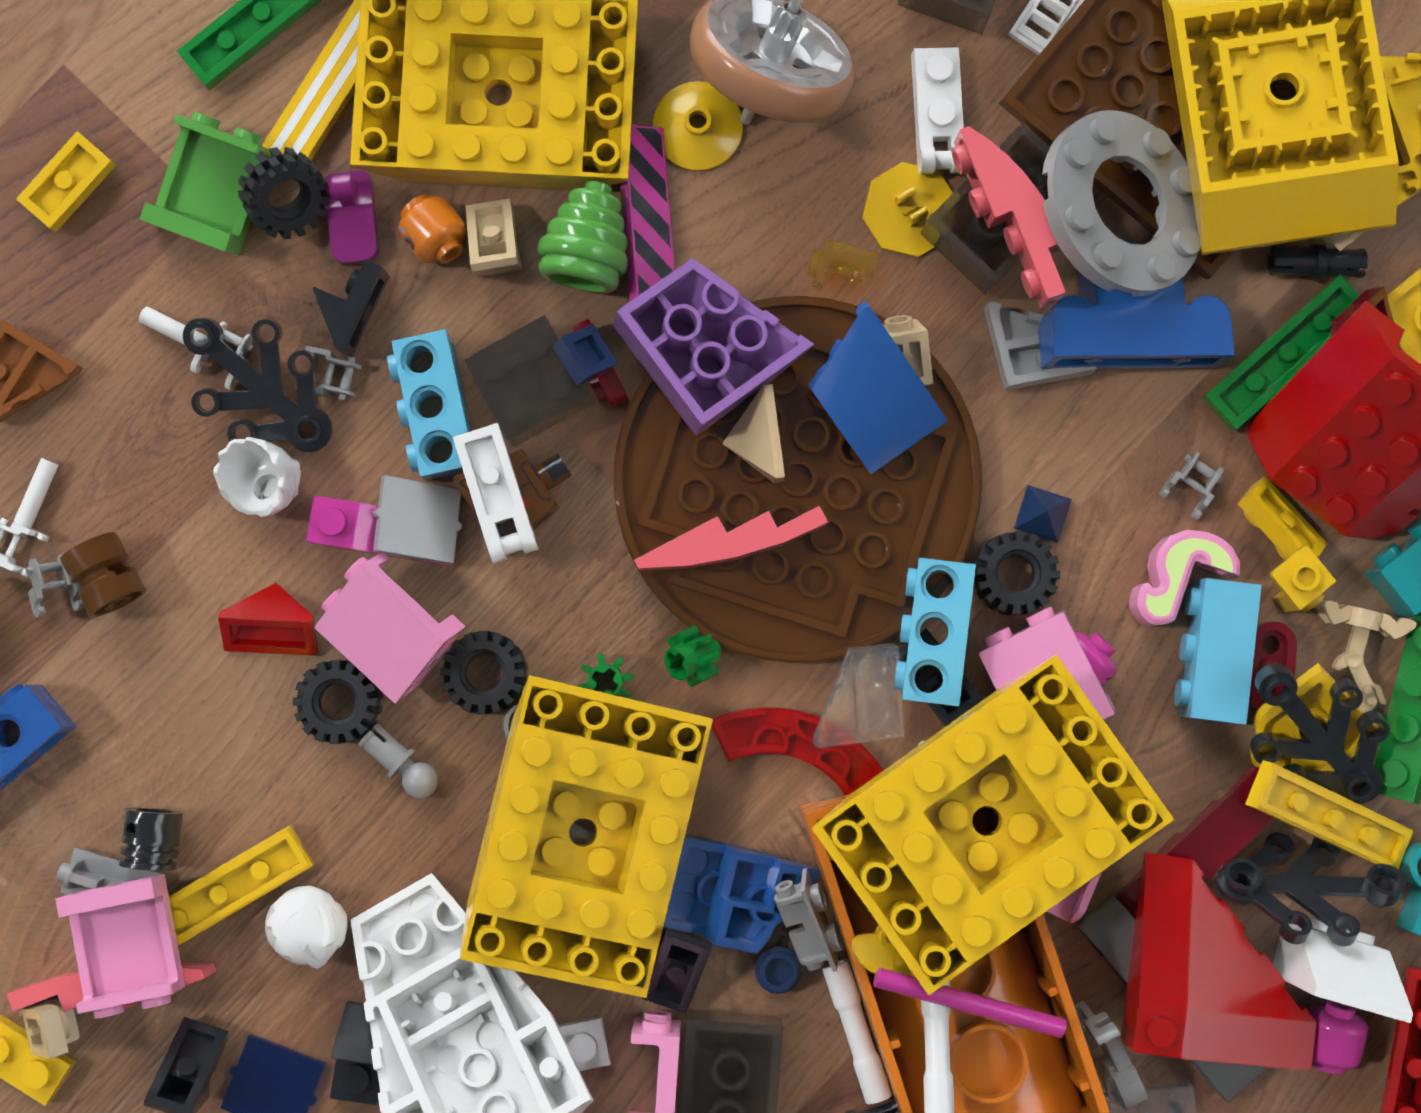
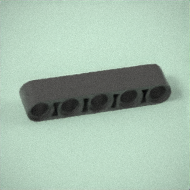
M1111 895L1076 926L1127 986L1135 919ZM1190 1060L1227 1103L1231 1102L1264 1073L1260 1066Z

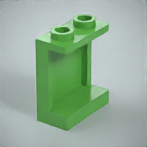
M193 111L191 119L176 114L173 123L179 125L181 129L156 204L145 202L139 220L224 252L240 255L252 219L243 208V203L239 199L238 191L243 190L238 183L240 176L249 177L244 169L246 164L249 162L256 167L259 161L255 156L262 152L268 159L271 157L270 150L261 146L263 137L236 127L234 135L218 130L221 121Z

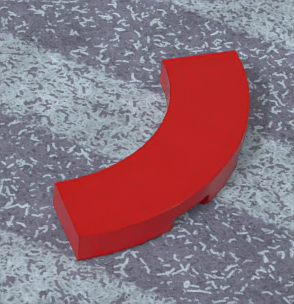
M758 707L733 711L713 718V731L728 762L757 754L787 755L805 761L830 777L844 795L853 793L884 771L875 757L858 740L833 723L815 715L779 707Z

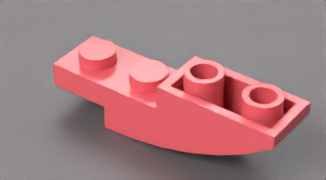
M969 126L960 129L954 141L955 147L951 148V153L957 171L961 175L966 173L972 187L968 194L976 217H984L988 228L1006 222L1007 227L1003 229L1004 238L1010 252L1013 255L1018 253L1025 270L1021 272V280L1029 298L1036 297L1040 308L1057 302L1066 291L1051 254L1058 252L1060 247L1049 227L1044 211L1043 201L1045 200L1023 170L992 141Z

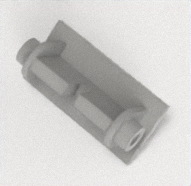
M74 847L69 864L62 863L56 880L63 882L60 893L70 894L162 875V873L124 868L119 866V860Z
M805 868L802 870L801 883L793 885L792 881L787 880L776 885L774 901L786 927L800 923L804 925V927L789 932L800 964L806 965L808 970L813 971L821 968L825 961L828 960L832 971L835 972L838 968V952L844 950L842 936L837 924H829L824 912L828 910V904L821 884H813L808 869Z

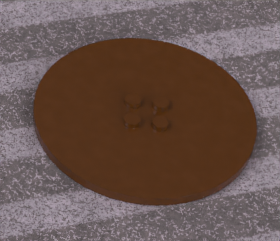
M781 296L756 300L751 303L762 311L767 310L780 319L778 321L780 324L796 335H802L814 343L811 349L769 383L773 384L785 473L784 481L773 483L722 444L757 393L695 436L650 374L647 373L630 401L616 445L613 471L617 518L624 542L638 569L634 561L635 559L717 516L727 533L767 511L771 514L776 526L779 527L820 506L828 521L827 525L782 546L734 561L689 569L639 571V573L660 602L674 616L688 627L696 625L699 635L711 634L712 639L716 640L721 647L742 655L766 661L785 663H814L839 659L863 652L901 632L903 614L912 615L914 597L905 596L908 568L917 569L919 558L963 562L975 533L981 503L982 465L978 438L971 415L961 393L947 371L930 353L934 384L924 386L948 421L873 474H870L809 387L819 368L828 361L830 351L837 339L843 340L856 320L857 314L855 310L858 306L829 298L810 296ZM876 314L880 322L885 325L884 321L886 319ZM944 573L933 574L926 582V590L932 597L939 598L952 579Z

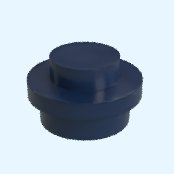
M769 947L757 958L755 964L756 979L760 986L770 993L783 994L789 992L798 984L801 978L802 968L798 956L787 947Z

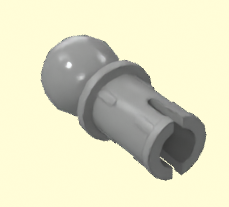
M379 723L372 728L373 731L370 730L359 742L358 746L361 749L363 748L389 771L387 777L391 779L397 773L402 776L403 789L411 797L426 798L437 789L438 773L434 767L426 762L414 763L411 757L414 755L415 750L413 748L407 750L383 729Z

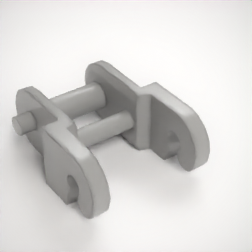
M305 346V350L325 358L328 362L324 383L315 387L316 396L326 398L327 392L339 394L338 399L344 401L346 396L354 397L355 393L349 390L354 370H361L362 367L354 363L355 358L349 357L348 361L335 358L336 354L332 351ZM335 366L344 367L340 388L330 386Z
M1195 451L1192 456L1187 454L1183 460L1187 462L1180 472H1173L1158 493V496L1164 499L1169 494V489L1180 481H1184L1200 492L1199 497L1201 500L1190 516L1195 521L1199 519L1202 515L1201 511L1207 508L1214 498L1210 491L1215 483L1221 484L1224 479L1221 477L1224 469L1219 467L1213 470L1198 460L1200 455L1198 451ZM1192 467L1209 478L1204 487L1187 476Z
M63 554L58 555L57 562L39 564L35 558L29 560L26 574H30L33 588L28 592L33 614L36 618L45 616V607H40V602L43 600L42 591L63 587L64 591H68L73 610L81 611L84 609V605L78 596L81 585L79 583H72L60 561V557ZM59 572L61 581L43 582L42 574Z

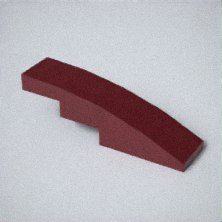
M1251 767L1220 800H1213L1182 833L1176 832L1156 854L1193 859L1204 873L1201 877L1205 883L1209 881L1273 819V817L1245 804L1259 767ZM1142 868L1114 896L1135 920Z

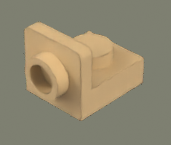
M901 315L887 318L883 326L924 385L934 384L928 330L917 319H912L911 316Z
M58 996L21 1008L31 1054L51 1059L69 1053L67 1044L78 1040L80 1037L74 1009L63 1012Z

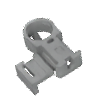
M1084 1001L1075 1004L1074 1007L1087 1044L1089 1043L1092 1049L1100 1046L1105 1054L1099 1060L1105 1071L1103 1081L1109 1096L1115 1103L1123 1106L1125 1110L1147 1100L1148 1096L1129 1059L1120 1038L1121 1034L1115 1024L1110 1021L1105 1011L1094 1015ZM1110 1085H1111L1112 1089L1114 1090V1092H1115V1094H1116L1117 1097H1115V1096L1112 1095V1093H1111V1091H1110Z

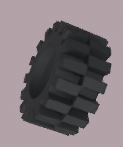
M277 147L270 148L271 157L268 159L260 152L255 156L259 164L254 167L248 162L244 169L249 177L240 176L238 182L243 189L238 191L239 199L243 203L242 206L261 231L265 230L269 236L274 238L279 233L283 239H291V230H294L301 237L306 234L303 228L306 224H309L314 230L319 225L314 218L316 214L324 218L327 213V209L322 203H330V195L326 191V189H329V186L322 173L302 152L297 154L293 148L285 147L284 154ZM288 179L299 182L300 191L291 203L281 207H274L269 204L268 195L275 185Z
M1024 531L1007 532L988 541L977 553L979 555L973 562V564H976L974 584H976L978 590L976 594L979 599L983 598L988 608L991 610L995 609L1004 615L1028 614L1045 606L1050 601L1048 600L1049 597L1055 594L1058 588L1055 586L1056 580L1060 579V571L1056 569V563H1059L1056 555L1052 556L1049 551L1052 547L1047 542L1042 543L1038 540L1039 536L1033 533L1030 535L1024 534ZM1009 556L1024 558L1032 568V581L1023 591H1010L999 580V566Z
M479 631L465 634L463 638L451 644L452 648L449 652L445 653L442 659L445 662L443 668H441L440 676H443L444 684H442L444 691L448 692L451 697L449 699L455 705H459L462 710L469 713L486 715L505 710L512 706L511 704L515 700L519 699L527 681L526 670L528 668L527 662L524 661L522 656L523 652L510 638L500 633ZM483 654L495 657L502 667L501 681L495 688L489 691L477 690L470 684L467 678L469 663L475 657Z
M332 660L316 664L317 667L314 669H308L303 674L305 676L304 680L297 683L295 690H298V695L296 698H293V706H297L298 713L294 715L297 722L301 721L304 727L302 729L307 735L312 734L315 736V740L320 742L342 744L364 737L367 731L377 724L376 718L378 714L382 713L383 706H380V698H383L382 691L378 690V687L350 661ZM337 683L348 686L353 691L356 699L353 712L343 720H334L328 717L321 705L324 691L329 686Z

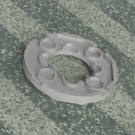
M1106 110L1081 118L1058 135L1047 153L1042 175L1048 176V199L1043 201L1051 232L1071 264L1084 277L1100 288L1109 292L1117 289L1132 293V297L1150 295L1180 280L1196 260L1201 244L1188 164L1180 151L1171 142L1168 134L1133 114ZM1108 159L1117 163L1127 161L1135 165L1132 167L1134 171L1140 169L1154 188L1151 194L1153 197L1158 195L1159 200L1155 213L1159 229L1153 236V239L1147 244L1127 243L1117 238L1103 224L1095 209L1092 193L1094 174L1102 162Z

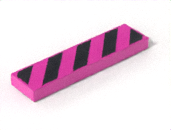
M631 125L629 179L627 182L620 183L622 215L625 223L624 234L628 242L625 252L628 258L629 301H632L675 271L663 128Z

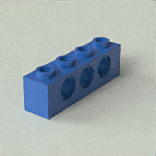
M18 684L0 697V792L77 727L43 685L23 686ZM11 721L17 723L20 729L19 740L14 745L6 737V728Z

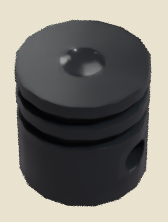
M125 808L121 841L126 843V846L120 849V854L125 856L119 859V866L148 871L176 870L177 863L173 859L178 858L179 852L174 850V847L180 845L183 813L158 808Z

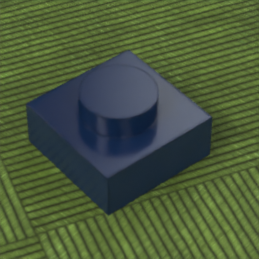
M594 324L561 337L552 346L577 386L610 371L618 364Z

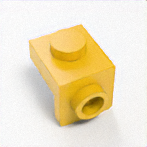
M1307 546L1298 549L1270 572L1271 579L1281 590L1272 599L1283 612L1301 610L1302 613L1311 610L1326 597L1323 592L1336 582L1331 573Z

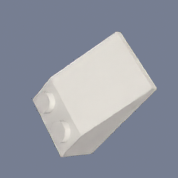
M1311 917L1309 918L1312 922V929L1304 943L1298 945L1291 944L1285 941L1281 935L1279 936L1272 964L1286 982L1320 998L1411 1023L1413 1011L1389 950L1374 945L1376 936L1359 932L1352 945L1339 946L1329 939L1327 935L1328 926L1320 920ZM1289 924L1292 929L1302 931L1299 926Z

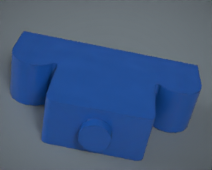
M1077 270L1079 296L1070 295L1059 300L1042 317L1038 328L1041 369L1096 367L1097 369L1217 368L1235 355L1229 308L1222 300L1210 295L1199 296L1191 303L1186 304L1183 277L1158 292L1132 297V293L1114 289L1109 292L1102 289Z

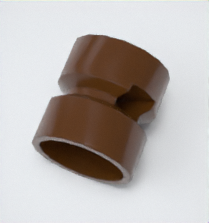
M115 532L105 533L74 546L60 557V561L71 582L79 583L82 586L78 596L90 618L103 616L135 601L146 592L135 567L125 566L124 563L128 558V554Z

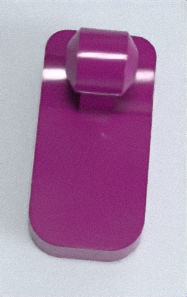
M362 170L327 175L325 180L328 183L329 189H326V191L330 195V203H327L330 247L333 257L343 266L363 265L365 259L374 262L379 255V241L372 179L367 172Z

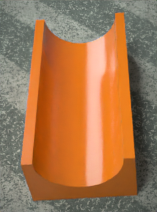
M849 795L801 805L799 809L885 1072L898 1106V1111L900 1113H924L923 1077L926 1065L924 1017L921 1012V1000L874 987L875 974L857 962L851 951L853 938L860 934L875 933L879 924L811 829L812 826ZM990 806L979 808L973 815V827L979 834L992 833L999 823V816L996 810ZM1042 914L951 979L950 987L1064 1018L1066 1020L1065 1033L1062 1038L951 1008L949 1016L950 1066L954 1081L955 1113H1110L1044 914ZM908 967L909 971L911 972L910 976L915 977L910 968Z

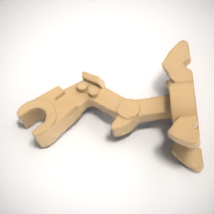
M1322 600L1314 607V610L1324 623L1335 625L1342 622L1352 626L1346 651L1334 659L1332 668L1335 670L1347 668L1351 679L1357 683L1363 694V701L1359 707L1364 712L1372 711L1377 703L1386 705V699L1381 686L1372 682L1363 663L1370 630L1380 632L1385 638L1390 636L1392 639H1397L1416 628L1417 623L1411 619L1398 618L1364 608L1344 604L1338 605V602Z

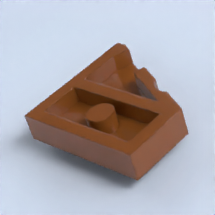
M4 320L0 322V423L74 378L83 369Z

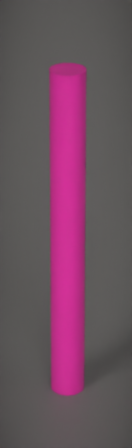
M879 967L874 977V987L1058 1038H1062L1066 1030V1020L1064 1018L945 985L928 996L916 977Z

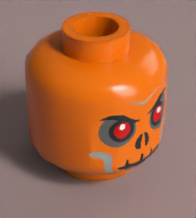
M424 194L415 197L404 206L400 213L399 234L417 259L427 264L438 261L446 264L461 254L463 250L462 243L467 235V226L445 198Z

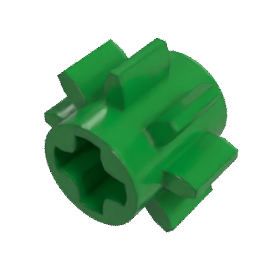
M693 625L667 639L670 648L664 654V662L669 674L673 678L680 681L687 679L689 687H693L719 674L715 665L721 660V648L719 643L712 639L711 634L699 635L697 626Z
M598 653V666L591 668L588 665H581V669L589 675L587 682L577 685L578 687L597 691L599 682L594 679L596 673L606 674L612 669L616 673L613 681L618 684V687L615 691L606 690L603 693L620 695L630 699V693L623 689L624 681L632 680L635 678V675L630 673L623 675L619 670L624 658L619 657L613 665L606 664L603 653Z

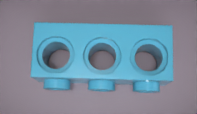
M444 329L391 341L394 355L387 356V362L393 383L400 382L403 399L397 400V410L402 427H410L413 444L406 445V451L412 472L419 471L420 477L426 481L463 473L453 437L471 432L472 429L452 337ZM421 352L433 354V364L429 370L423 373L412 371L411 363L417 354ZM431 396L441 397L443 401L441 412L433 418L422 417L421 405L423 401ZM441 440L450 441L453 447L451 457L443 463L432 462L430 457L432 446Z
M919 558L917 569L908 568L905 596L914 597L912 615L903 614L900 632V642L909 643L907 661H897L894 689L903 690L902 700L959 707L976 564ZM944 573L952 579L954 588L949 596L934 598L927 592L926 582L931 575ZM938 619L947 626L948 637L942 644L932 646L922 640L920 630L926 621ZM926 665L938 668L943 677L941 687L932 693L922 692L915 684L916 672Z

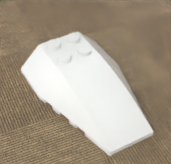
M432 873L350 920L359 978L364 984L366 1002L363 1004L366 1022L370 1023L374 1049H371L373 1068L378 1073L380 1086L378 1100L381 1113H582L594 1101L552 1013L519 974L513 970L460 960L466 912Z

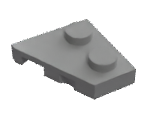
M989 302L984 307L1004 391L1092 375L1097 369L1096 367L1041 369L1038 328L1039 322L1044 315L1031 311L1026 315L1001 308L1002 304L997 302Z

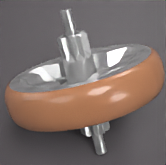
M710 0L700 9L694 19L689 38L693 62L700 74L713 88L744 108L740 122L745 125L751 123L754 113L787 122L803 123L822 120L837 112L846 102L852 91L855 81V64L851 51L843 39L828 24L800 7L803 0Z

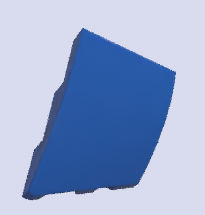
M863 301L855 310L857 318L843 340L837 339L830 351L828 361L819 368L809 387L870 474H873L948 420L868 303Z
M685 834L663 928L704 935L715 946L758 954L771 938L774 927L783 922L777 904L774 901L776 885L787 880L792 881L793 885L801 883L802 870L805 868L808 869L812 882L815 883L819 878L820 870L774 855Z

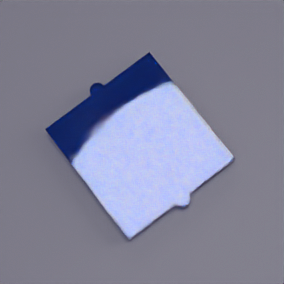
M250 1034L238 1064L230 1069V1074L233 1077L222 1102L221 1109L231 1113H307L309 1107L317 1102V1097L314 1094L326 1062Z

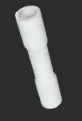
M838 960V968L835 972L832 971L830 964L822 967V971L834 1007L839 1012L853 1055V1066L866 1104H875L887 1100L892 1096V1091L880 1055L875 1050L864 1017L861 997L849 960Z
M950 981L944 985L950 987ZM921 1000V1012L924 1017L926 1065L923 1077L924 1113H955L954 1081L950 1066L949 1016L951 1008Z

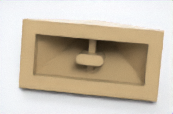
M773 384L762 386L722 444L770 481L780 483L784 481L785 473Z

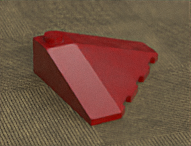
M1144 852L1120 1037L1122 1043L1132 1052L1186 1060L1311 1071L1316 1021L1305 1007L1299 1008L1284 988L1286 985L1285 980L1267 956L1262 952L1258 954L1243 934L1245 927L1222 898L1217 899L1201 877L1204 873L1193 859Z

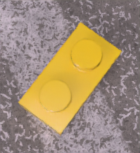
M77 131L20 193L16 200L56 233L117 165Z
M1266 476L1254 483L1237 503L1243 510L1246 519L1253 526L1262 530L1273 542L1278 554L1284 560L1305 546L1309 547L1318 558L1328 544Z
M0 1014V1078L46 1106L52 1102L76 1061L65 1054L51 1059L31 1054L26 1030Z

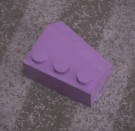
M693 258L616 312L613 323L614 328L695 436L760 391L763 385H768L814 346V343L804 336H798L778 322L780 319L767 310L762 311L739 295V290Z

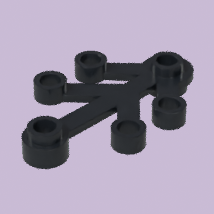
M203 317L193 319L187 323L183 330V342L187 349L197 355L208 354L248 389L247 391L218 392L212 388L198 390L191 400L192 408L198 415L209 417L224 410L270 408L284 421L255 424L249 419H239L231 423L228 428L227 436L229 441L238 439L235 433L238 425H245L249 428L250 437L264 441L289 440L296 449L303 452H315L328 444L332 437L333 426L329 416L317 408L314 373L318 368V360L312 352L308 350L296 351L290 355L287 362L289 372L296 377L297 405L283 394L279 342L282 339L283 332L278 322L272 319H263L257 321L252 327V338L259 345L262 375L223 342L224 332L217 321ZM264 324L272 326L275 331V336L270 342H266L260 337V328ZM198 328L205 329L209 336L208 342L203 346L197 344L194 340V332ZM300 355L306 356L310 360L311 367L307 373H301L296 369L295 360ZM203 394H209L214 399L215 405L211 411L203 409L200 405V398ZM304 421H310L315 425L316 434L313 438H307L301 433L300 428Z
M1274 663L1260 669L1255 677V687L1261 699L1269 705L1280 706L1308 740L1276 737L1269 732L1259 733L1250 742V749L1255 760L1260 764L1263 760L1275 763L1281 757L1327 761L1335 771L1304 770L1298 764H1287L1282 768L1328 790L1336 791L1337 794L1357 804H1364L1373 800L1380 793L1383 785L1382 776L1373 763L1378 743L1388 737L1390 727L1380 712L1367 711L1363 713L1356 722L1360 736L1353 759H1350L1345 753L1343 746L1351 712L1357 709L1363 701V694L1357 683L1351 679L1344 678L1332 684L1329 691L1332 704L1325 729L1297 696L1298 685L1287 666ZM1276 686H1286L1283 690L1279 692L1271 693L1273 688H1275ZM1354 691L1348 699H1339L1343 692ZM1380 723L1376 730L1366 731L1369 725ZM1267 744L1273 745L1270 751L1259 752L1262 746ZM1365 781L1363 784L1353 787L1357 782Z
M1280 832L1269 834L1263 847L1250 860L1244 858L1233 859L1219 870L1216 876L1217 888L1226 899L1236 904L1255 905L1280 924L1279 933L1285 941L1296 945L1302 944L1307 940L1312 929V922L1306 914L1300 911H1292L1272 894H1285L1328 926L1327 935L1333 943L1339 946H1350L1355 942L1360 932L1359 921L1351 914L1339 911L1320 896L1365 897L1372 905L1383 908L1396 904L1406 887L1404 875L1397 868L1388 864L1373 865L1370 867L1365 878L1312 876L1321 866L1333 865L1341 850L1316 837L1313 838L1309 850L1283 875L1265 874L1273 864L1282 865L1287 863L1294 850L1292 839ZM1272 846H1278L1282 848L1284 851H1278L1274 849ZM1318 847L1325 848L1330 853H1325L1321 851ZM1289 924L1299 926L1302 931L1292 929ZM1337 926L1347 928L1350 933L1341 931Z

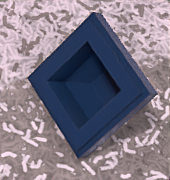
M1027 485L1013 529L1024 531L1028 534L1033 533L1040 538L1058 543L1072 499Z

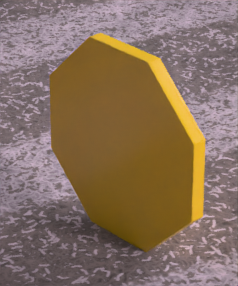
M901 162L871 180L862 219L881 249L919 258L950 238L958 200L940 171L935 170L934 174H919L917 165Z

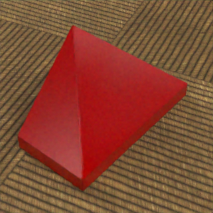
M277 583L229 606L219 613L218 620L224 651L316 656L318 647L313 615Z

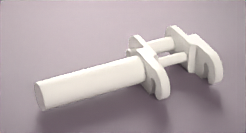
M148 306L142 310L139 316V323L185 345L183 342V330L186 325ZM222 321L220 326L224 332V340L238 346L236 353L249 363L245 356L248 350L252 351L254 347L252 335L247 334L242 338L228 331V324ZM195 330V342L202 346L208 342L207 336ZM195 354L190 370L198 374L202 369L200 363L202 361L207 362L209 355ZM230 373L225 381V388L232 391L236 386V383H234L236 378Z
M41 458L11 527L7 525V519L1 518L0 542L5 531L14 534L6 554L0 553L1 567L30 577V574H26V568L17 565L16 559L12 556L21 537L25 538L27 535H30L45 542L49 541L50 536L32 529V526L57 471L58 464Z

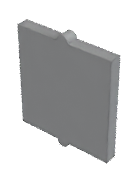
M383 475L381 477L378 508L373 511V516L377 518L373 552L449 565L453 564L457 531L462 529L461 523L458 522L461 491L456 488Z

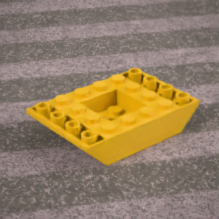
M361 0L350 166L404 182L573 190L575 188H583L586 181H597L607 185L627 182L629 179L638 0ZM496 85L509 87L512 90L510 100L500 106L489 103L487 94L492 87Z
M1162 0L1202 255L1389 228L1396 225L1399 161L1371 0ZM1276 80H1287L1294 85L1296 96L1289 100L1277 99L1270 91V84Z
M1056 654L1006 683L847 796L812 826L811 829L929 996L1175 819ZM990 806L996 810L999 816L998 826L990 834H979L973 827V815L979 808Z
M529 675L512 719L466 908L460 960L646 998L713 719ZM578 819H589L594 825V835L585 844H576L571 841L569 836L571 825Z

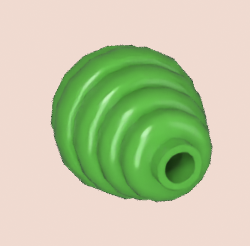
M586 181L583 188H575L569 192L568 202L558 208V217L548 222L547 234L542 236L538 243L537 249L541 258L538 263V269L542 277L556 284L585 292L610 293L618 288L619 277L623 276L628 268V258L625 254L628 242L626 235L622 233L625 229L624 219L619 215L622 210V204L617 197L611 194V186L597 181Z

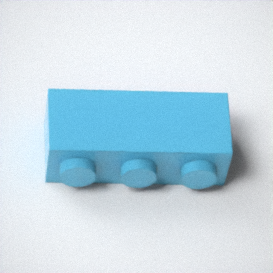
M1203 578L1194 580L1193 587L1188 588L1185 596L1184 611L1186 615H1190L1188 633L1182 635L1179 647L1180 660L1185 661L1183 679H1178L1174 692V704L1176 707H1180L1179 717L1231 724H1247L1262 585Z

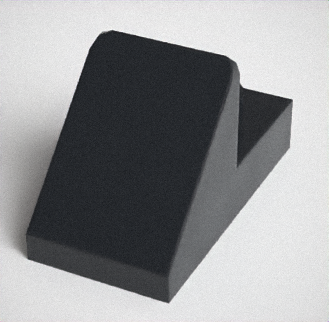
M365 259L361 269L356 268L351 273L345 288V293L348 294L346 301L313 287L334 346L348 357L353 356L390 277L382 266Z
M666 928L655 960L647 997H642V999L687 1014L712 944Z
M352 1001L346 1003L331 1053V1058L336 1059L330 1098L377 1105L379 1102L378 1093L380 1092L378 1073L373 1068L371 1049H374L370 1023L366 1022L363 1003Z
M184 1017L144 1099V1106L165 1113H196L210 1096V1079L229 1039L228 1031Z

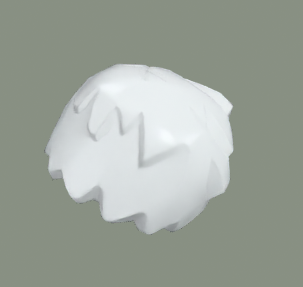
M246 437V439L231 440L225 449L219 451V462L214 467L213 475L221 495L236 510L247 515L273 516L287 507L292 499L298 495L301 477L299 462L291 459L282 448L261 439Z
M299 886L285 892L271 905L265 920L267 940L282 958L294 964L309 965L315 969L324 966L334 952L342 946L348 929L347 914L342 906L335 902L329 893L313 886Z

